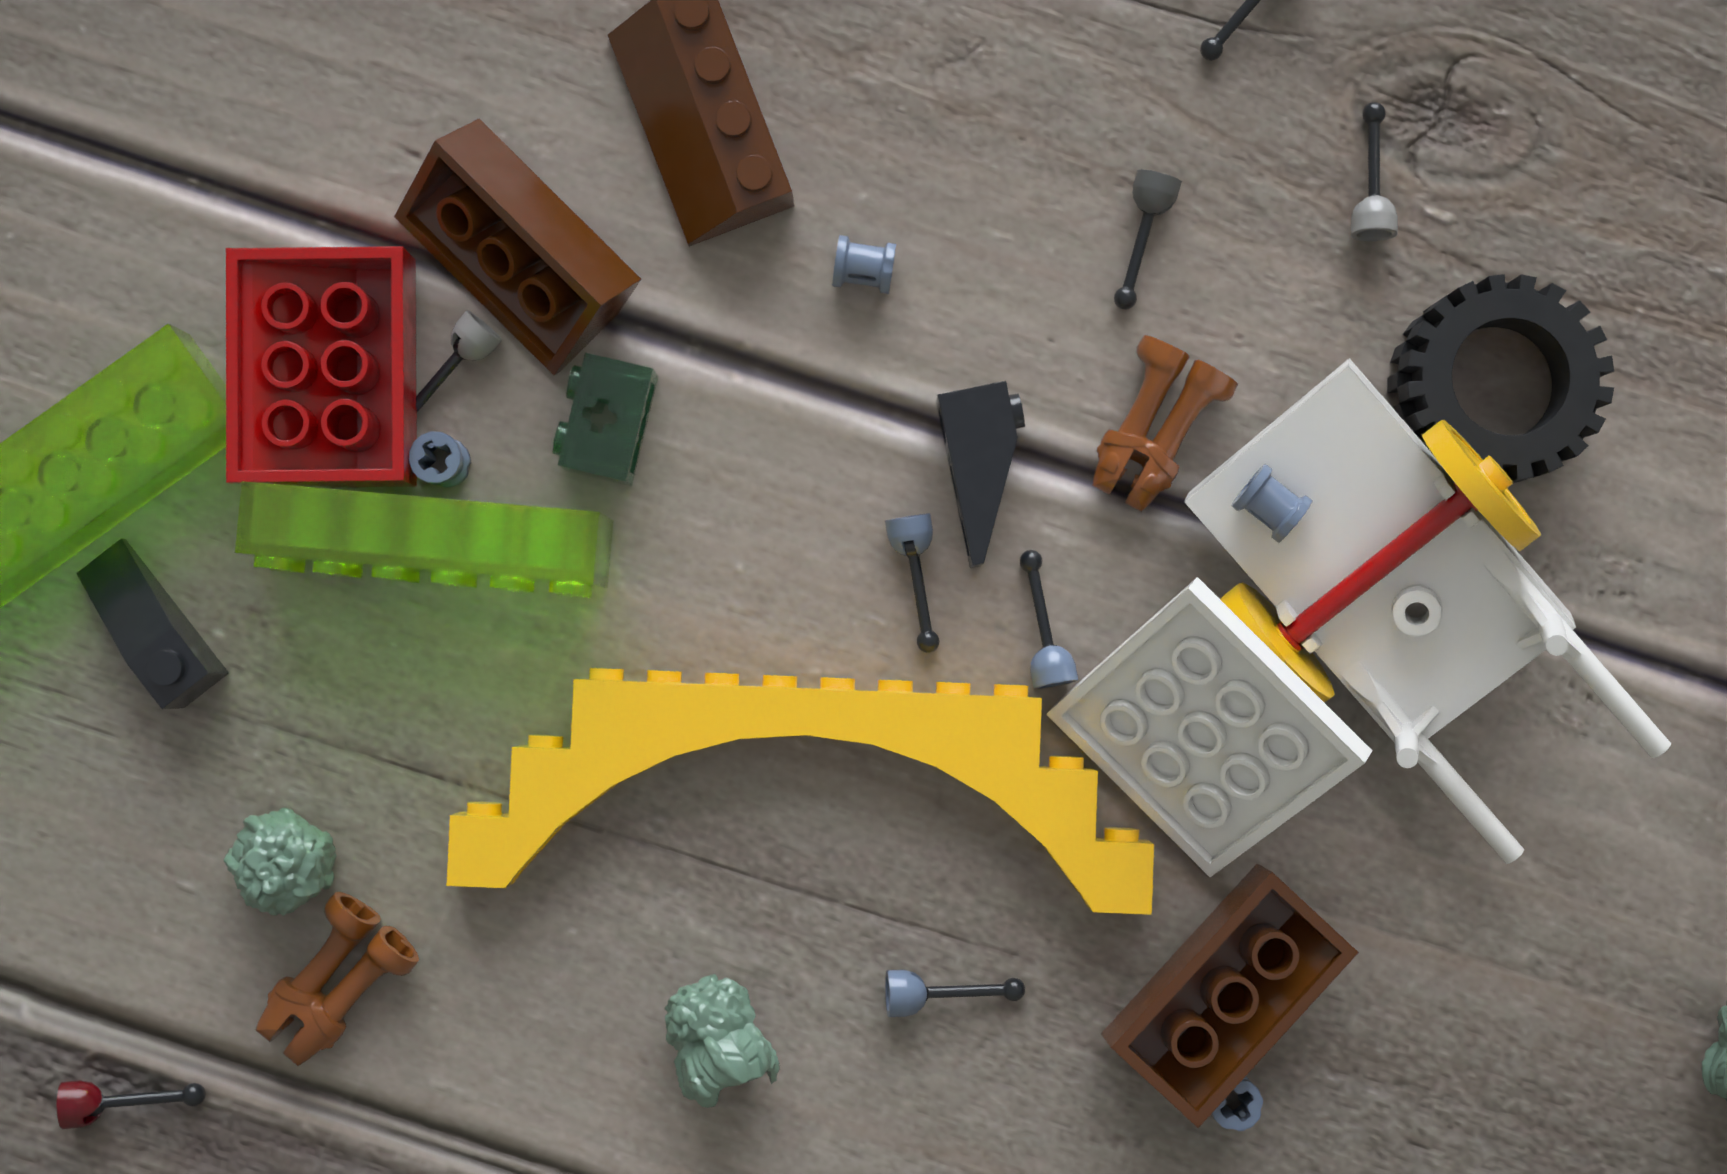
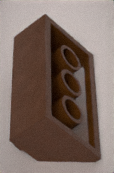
M650 0L608 34L689 247L795 207L792 189L718 0Z
M480 118L434 141L394 215L553 375L562 371L618 315L641 281V278Z
M1256 864L1105 1028L1101 1035L1120 1057L1199 1128L1359 952L1272 871Z

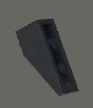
M1006 381L937 394L936 399L970 568L980 567L985 562L1018 439L1016 429L1025 427L1020 396L1018 393L1009 395Z
M121 538L76 573L125 662L161 709L185 708L229 674L126 539Z

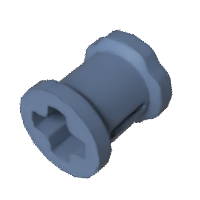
M839 235L832 286L841 288L843 283L846 282L878 287L880 293L889 294L896 244L887 243L885 247L851 243L848 236Z
M431 431L422 434L413 442L409 451V463L412 471L419 479L428 483L451 488L462 483L468 476V468L471 464L468 449L460 441L454 440L443 432ZM437 448L447 453H452L445 459L448 469L444 472L429 467L436 461L433 452Z
M1264 464L1244 486L1231 506L1237 511L1247 510L1273 531L1271 538L1280 543L1305 515L1313 500L1306 495L1300 498L1273 478L1271 476L1272 468Z
M1247 1077L1234 1089L1238 1093L1237 1096L1241 1105L1232 1110L1226 1105L1225 1099L1212 1113L1213 1118L1223 1128L1244 1131L1253 1127L1260 1119L1263 1098L1259 1089Z

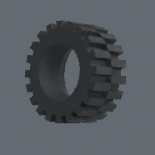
M1505 274L1488 276L1477 284L1471 281L1455 289L1424 310L1422 316L1411 322L1403 333L1407 337L1406 341L1394 349L1390 363L1398 364L1399 366L1398 372L1387 378V393H1398L1399 404L1392 408L1403 420L1405 419L1407 425L1427 448L1428 446L1422 435L1440 420H1445L1471 445L1483 460L1490 455L1514 484L1563 467V461L1579 456L1589 446L1583 439L1599 433L1606 418L1595 414L1598 408L1612 403L1614 387L1600 386V377L1614 372L1612 355L1597 358L1594 346L1606 341L1607 338L1601 326L1586 331L1580 323V320L1590 313L1580 300L1565 308L1559 301L1567 290L1556 284L1551 283L1541 290H1536L1534 287L1537 277L1521 274L1513 280L1505 282ZM1498 327L1518 332L1539 348L1548 363L1552 379L1550 401L1539 422L1525 434L1503 435L1484 429L1469 418L1456 398L1452 382L1454 360L1463 341L1475 330Z

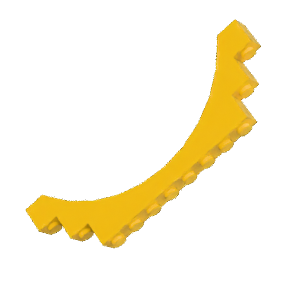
M589 668V679H573L570 747H563V736L528 735V745L512 747L509 814L502 813V803L467 802V812L452 814L449 820L446 886L507 888L516 882L522 872L569 820L618 783L676 755L738 739L807 735L871 744L939 768L995 801L1041 842L1092 912L1152 915L1154 843L1146 839H1139V829L1104 828V838L1096 837L1098 771L1092 768H1084V757L1049 756V767L1039 766L1042 698L1028 697L1029 686L994 684V694L990 696L970 695L971 683L936 682V693L913 692V681L878 680V691L855 690V679L820 677V689L797 688V676L763 675L762 686L739 685L740 674L705 673L704 684L681 683L682 672L647 670V682L624 681V669Z

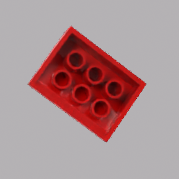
M403 246L226 248V483L331 487H417V476L412 471L409 463V451L413 442L417 439L416 259Z

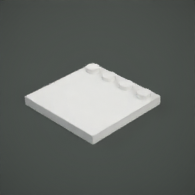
M1198 577L1060 698L1046 714L1209 877H1212L1365 764L1373 751Z

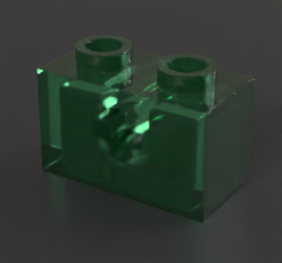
M585 352L582 367L577 365L572 367L567 384L566 398L573 400L569 421L559 422L554 437L553 454L560 456L559 467L565 471L632 486L659 377L653 368ZM605 405H608V410L617 420L614 425L605 424L600 434L598 433V427L590 421L592 413L602 414Z

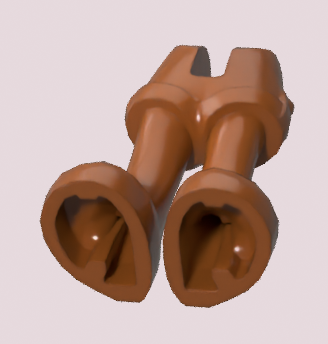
M1148 335L1143 336L1136 350L1139 359L1145 364L1143 384L1119 430L1109 429L1102 437L1100 445L1097 447L1099 460L1092 484L1093 487L1110 495L1116 482L1128 470L1125 468L1128 460L1139 463L1143 468L1139 475L1135 474L1125 504L1140 512L1155 499L1159 492L1171 487L1179 472V465L1173 460L1196 417L1212 401L1224 402L1230 400L1238 386V383L1225 373L1203 361L1195 360L1186 377L1180 396L1154 439L1149 440L1147 434L1168 390L1182 372L1190 356L1179 348Z
M335 892L325 904V916L333 926L327 941L295 978L286 976L275 984L268 993L267 1006L255 1029L267 1041L271 1042L294 1021L295 1016L303 1021L304 1027L301 1026L293 1040L283 1052L297 1066L309 1060L320 1050L330 1049L334 1046V1043L340 1039L346 1029L344 1016L365 990L380 976L388 972L398 976H405L411 972L419 961L415 948L402 933L392 926H383L369 942L366 952L356 965L328 995H324L321 990L358 943L367 937L381 921L380 915L370 906L343 892Z

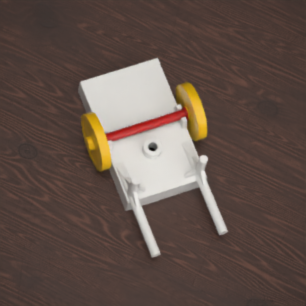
M1349 358L1189 491L1185 503L1276 608L1256 589L1244 582L1237 584L1220 600L1325 703L1335 693L1324 668L1313 654L1315 651L1393 740L1398 764L1404 768H1411L1418 762L1506 864H1509L1522 855L1524 848L1428 739L1493 689L1547 650L1550 654L1555 656L1562 655L1651 758H1656L1666 752L1671 746V742L1573 631L1576 625L1570 611L1517 552V550L1520 552L1540 537L1541 533L1521 504L1509 491L1508 488L1513 482L1506 472L1490 455L1483 460L1471 445L1445 420H1440L1422 435L1428 446L1427 448ZM1264 464L1272 468L1271 476L1300 498L1306 495L1313 500L1305 515L1280 543L1271 538L1273 531L1247 510L1237 511L1231 506L1244 486ZM1419 602L1427 606L1428 610L1421 617H1412L1407 614L1406 608L1412 603Z

